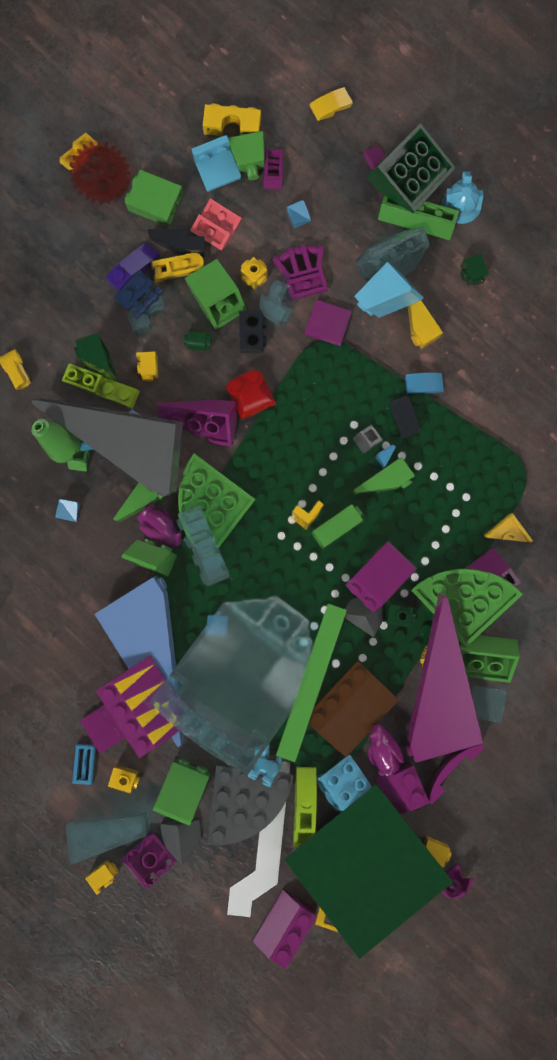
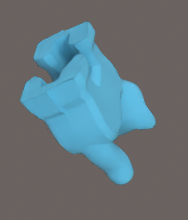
M269 744L267 746L260 745L254 747L255 760L252 769L248 773V777L256 780L258 775L262 774V784L268 787L271 786L273 779L277 776L283 759L278 756L276 761L266 759L270 752Z

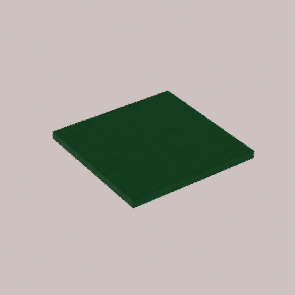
M377 784L372 786L344 811L339 813L284 858V861L359 959L453 883V880Z

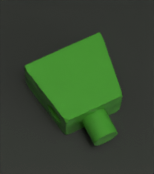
M263 131L228 138L230 151L239 172H247L248 180L258 179V170L264 168Z

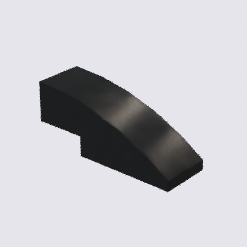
M148 229L150 240L161 247L182 255L198 253L202 257H206V241L204 236H187L186 229Z

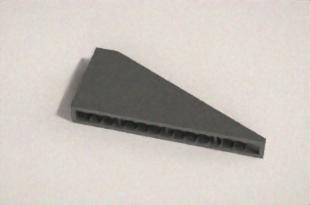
M46 398L32 399L31 403L150 491L157 492V495L169 496V494L176 491L183 422Z

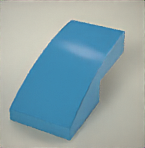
M414 373L405 375L407 395L444 392L442 373Z

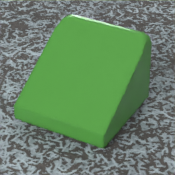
M79 450L78 453L76 452L72 456L74 458L67 462L68 468L71 470L87 471L90 450Z

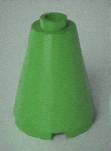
M38 419L32 425V434L53 461L57 463L68 462L74 458L72 456L76 452H79L81 439L59 423Z

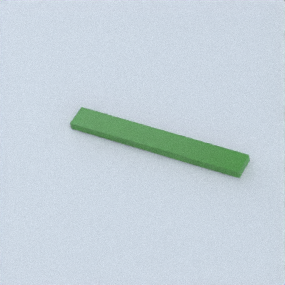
M331 604L327 605L276 754L278 757L292 762L296 761L347 611Z

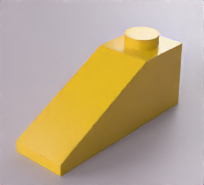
M422 301L408 306L411 339L415 346H419L422 350L439 339L443 332Z

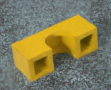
M215 103L205 104L203 118L204 135L222 136L224 127L229 123H235L240 127V135L260 132L261 110L254 107L239 108L235 105L227 107Z

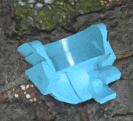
M463 171L462 180L456 182L451 189L447 188L446 193L441 198V206L459 211L456 223L459 224L473 221L479 215L483 201V190L477 189V185L471 182V172Z

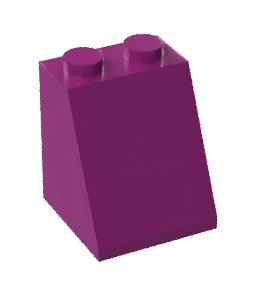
M388 541L362 566L346 586L367 608L375 612L417 568Z

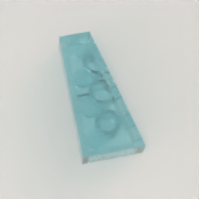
M198 505L179 513V519L176 520L181 531H185L187 537L184 540L187 547L192 548L194 553L192 558L196 567L199 566L202 572L200 577L203 584L210 587L231 578L201 506Z
M148 811L70 820L66 824L70 865L147 836L150 831Z

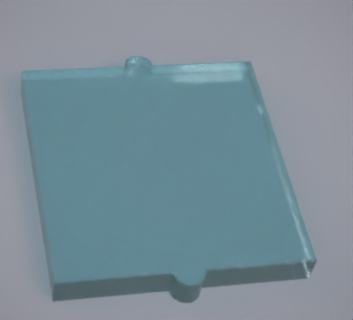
M473 685L471 696L477 719L502 723L503 712L506 709L507 691Z

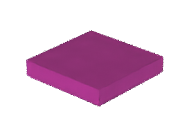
M316 300L304 335L340 346L352 311Z

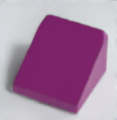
M380 146L365 150L363 157L372 170L385 157V154Z

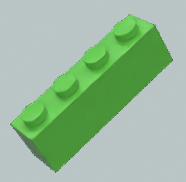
M384 195L378 220L450 240L459 211L425 201L414 213H411Z

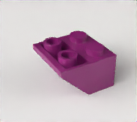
M493 548L466 567L496 574L515 586L521 583L511 568Z

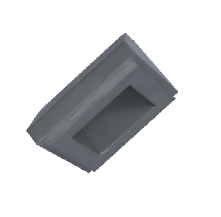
M372 425L359 432L353 438L363 453L383 440Z

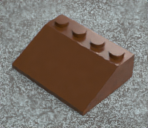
M355 660L315 703L308 724L347 757L370 732L371 727L376 725L399 699L360 662Z

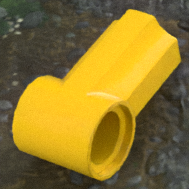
M14 349L0 356V364L4 371L8 373L15 389L19 390L29 386L31 381L23 367L24 363L17 350Z

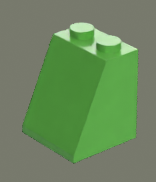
M217 259L185 278L190 291L215 330L238 317L239 311H247L238 287Z
M179 758V760L175 759L171 765L153 811L190 826L211 773H208V769L199 765L197 767L191 766L189 761Z

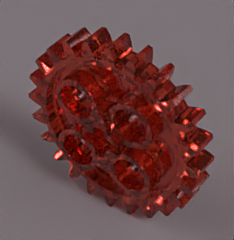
M91 141L89 148L83 144L84 151L77 149L79 156L72 155V159L75 162H70V167L73 168L69 170V174L73 175L70 178V182H76L73 189H80L78 195L85 194V201L92 198V204L96 200H99L100 205H102L103 200L110 204V198L116 202V195L122 197L123 193L121 190L127 191L125 184L130 183V180L126 178L131 174V172L126 171L130 165L124 164L126 156L120 158L121 150L115 152V145L108 148V142L101 146L100 141H98L97 146H94ZM97 156L101 161L100 163H93L91 158ZM113 166L116 167L118 171L117 173L112 174L108 171V168ZM100 170H102L103 174L97 176V172H100ZM84 173H90L92 175V178L89 180H85L84 178H82V175ZM107 183L109 188L102 190L99 188V184Z

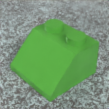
M137 539L122 554V558L169 577L177 555L172 553L171 548L161 545V548L156 547L155 542L145 539L144 542Z

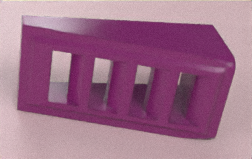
M265 149L264 188L282 189L283 150Z

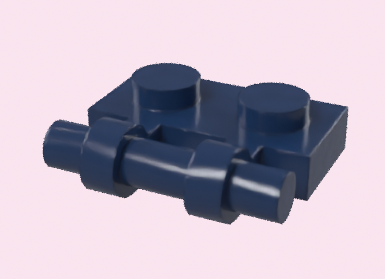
M139 270L113 298L128 312L133 307L136 308L132 315L138 320L141 315H145L148 312L147 309L154 302L156 303L160 299L159 296L163 293V290L157 287L154 291H151L150 289L154 286V283ZM144 295H147L148 298L142 304H140L139 301L142 299V297Z

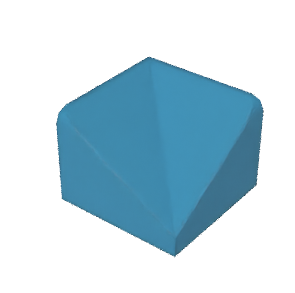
M304 200L287 206V214L294 229L311 222Z
M59 499L55 517L77 522L81 504Z

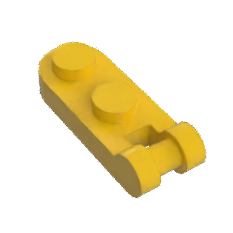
M189 253L151 262V268L155 273L153 275L154 282H163L167 279L191 275L204 267V260L198 253ZM166 267L167 271L162 272L161 268Z

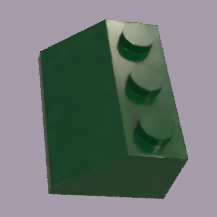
M98 333L75 340L77 346L74 347L75 354L81 363L84 364L85 368L88 367L90 371L119 383L108 348Z

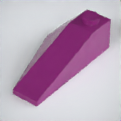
M204 400L157 404L158 418L183 422V429L192 432L191 435L198 437L200 435L207 438L210 443L226 446L233 445L237 423L236 402Z

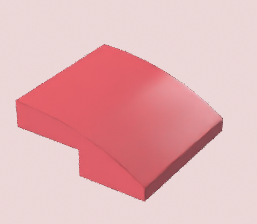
M210 198L190 231L197 236H204L205 241L222 251L236 232L243 218Z

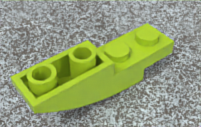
M68 364L62 378L63 382L131 409H133L140 393L135 388L107 379L100 374L72 364Z
M296 767L294 848H298L315 833L317 801L316 767Z

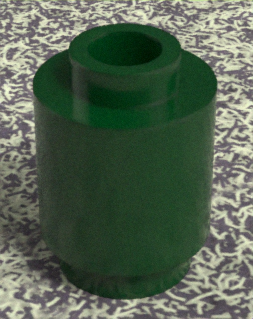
M189 331L188 334H185L184 346H187L188 350H211L212 334L200 331Z

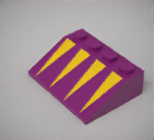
M151 655L96 690L98 696L139 758L193 722Z

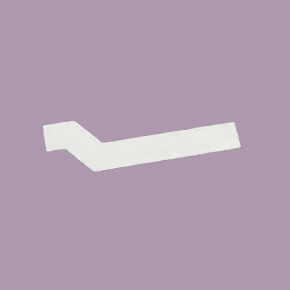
M282 761L279 772L289 773L290 762ZM286 802L275 819L259 832L255 871L230 887L227 915L250 917L252 901L278 884Z

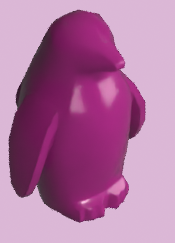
M151 503L138 516L137 520L142 524L139 526L140 530L147 537L171 547H177L181 544L182 533L176 531L171 515L162 508L156 509L154 504Z
M373 725L369 735L371 737V744L368 750L369 760L373 765H377L380 776L392 775L399 771V762L403 763L404 761L401 749L382 725Z

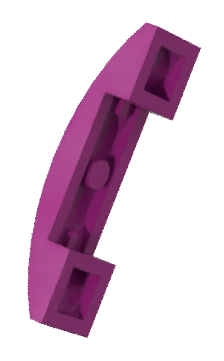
M483 744L458 750L442 763L428 788L427 798L431 804L445 791L440 785L466 756L473 761L485 748Z

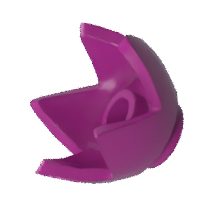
M456 863L446 872L453 880V883L442 891V894L449 899L464 897L473 882V878H463L460 865Z

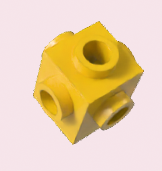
M253 257L250 261L246 260L241 266V280L247 286H251L255 290L266 282L268 277L267 266L262 260H257Z

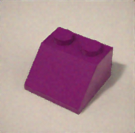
M412 763L401 766L399 771L392 775L376 777L381 791L399 813L413 811L429 804V800Z

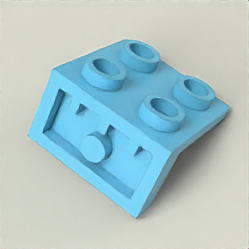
M227 135L191 149L194 162L208 192L241 179L240 172L230 151Z
M351 755L342 759L326 773L316 776L318 787L335 811H344L372 787Z

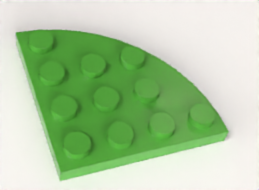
M193 454L184 469L178 495L179 513L184 530L193 546L202 556L210 561L254 503L255 499L196 454Z
M468 568L447 570L435 574L411 590L433 614L435 613L439 593L443 592L448 597L457 638L465 647L524 594L511 582L496 574Z

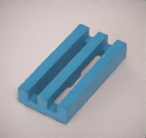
M76 744L73 784H93L95 745ZM80 749H84L81 780H79ZM88 749H91L88 780H86Z

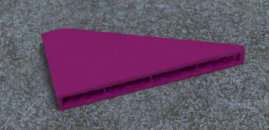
M443 592L438 595L407 735L408 745H406L408 756H412L415 763L483 744L448 597Z

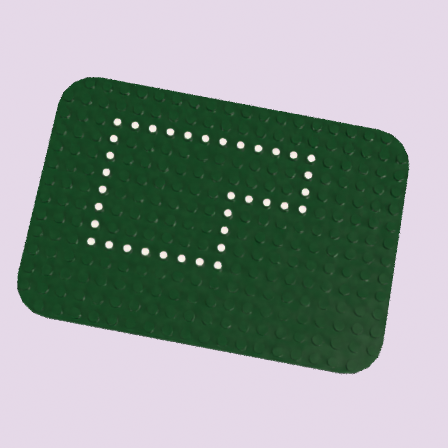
M321 340L308 346L297 357L272 395L276 404L261 411L222 470V475L252 496L255 501L211 560L208 561L199 553L183 529L181 532V544L177 547H171L172 553L177 555L169 577L157 572L151 577H161L167 585L166 590L169 600L178 687L265 745L269 744L270 748L276 752L278 751L327 605L331 604L345 609L350 600L357 598L346 584L362 566L389 541L417 569L382 605L383 622L374 637L344 618L316 702L355 660L360 662L396 696L421 657L424 647L428 645L434 614L411 590L435 574L447 570L465 569L489 551L496 539L485 538L484 535L507 515L514 512L526 488V470L520 457L509 447L425 393L407 395L405 380L345 343H341L338 346ZM409 396L421 432L401 439L389 403ZM372 425L383 440L363 453L353 438L359 432ZM395 445V449L385 468L402 457L415 475L411 479L413 483L404 489L399 487L394 490L354 495V489L383 470L376 459V455L389 446ZM318 501L324 504L321 512L307 530L291 519L292 511L297 505L307 513H310ZM351 504L354 507L358 506L363 513V521L322 549L313 537L312 532ZM388 604L413 608V612L416 613L414 624H411V627L386 624ZM208 615L228 616L227 636L206 634ZM308 724L296 761L292 763L298 767H316V775L326 773L344 759L345 756ZM370 732L349 754L353 760L368 740Z

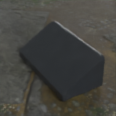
M409 396L389 403L401 439L421 432Z

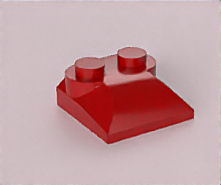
M251 370L230 380L226 385L232 401L236 402L237 412L241 420L276 404L260 370Z

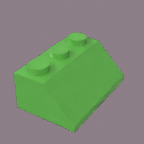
M479 635L467 647L458 640L468 678L511 683L520 658L518 640Z

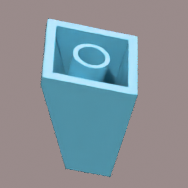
M388 262L354 296L359 301L357 305L364 312L366 311L370 316L374 314L379 318L421 301L424 298Z

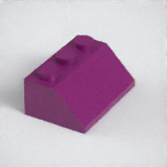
M283 889L255 935L253 942L270 960L287 969L317 918L316 909Z

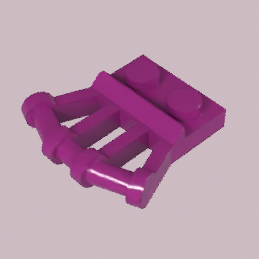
M301 244L297 248L292 249V247H289L284 253L271 259L274 266L285 278L291 301L328 291L321 267L324 245H319L318 247ZM308 253L318 254L317 266L315 268H311ZM302 254L306 270L299 272L295 256ZM288 258L292 265L293 274H289L282 265Z

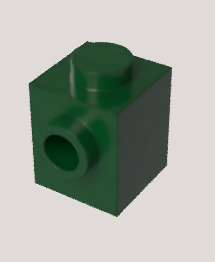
M482 253L463 259L460 265L462 269L461 277L463 281H466L467 286H479L485 282L489 275Z
M388 604L385 623L411 627V624L415 622L416 613L410 607Z

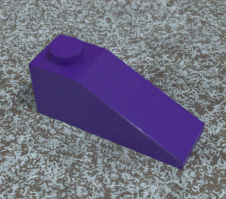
M145 242L120 261L105 278L109 285L119 292L139 270L145 273L151 266V262L156 261L160 254Z

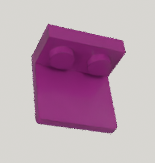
M105 705L80 720L99 753L104 752L126 738Z

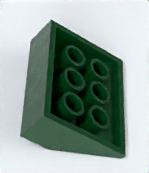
M420 123L366 177L380 193L411 213H414L456 167Z

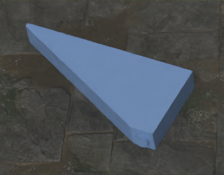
M155 576L95 613V616L128 669L151 655L180 700L168 592L166 590L167 585L161 577ZM183 729L172 736L177 747L181 746L185 740Z

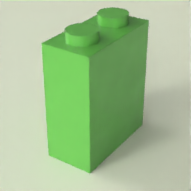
M140 170L138 176L135 175L133 178L131 192H128L125 197L128 211L170 227L184 194L182 186Z
M351 504L315 529L312 535L320 547L324 549L363 521V513L358 506L354 507Z

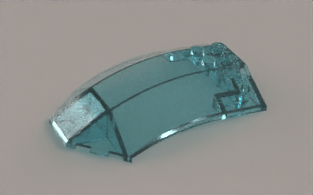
M278 597L260 600L250 599L234 603L223 602L149 703L172 723L176 729L208 753L248 775L292 710L313 648L308 619Z

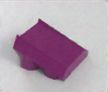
M153 832L149 833L121 858L123 864L145 889L153 885L162 874L177 862Z

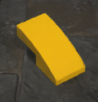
M345 87L316 99L309 106L317 120L320 121L333 117L337 111L350 108L353 102Z
M85 132L73 142V147L60 157V163L74 174L99 148V143Z

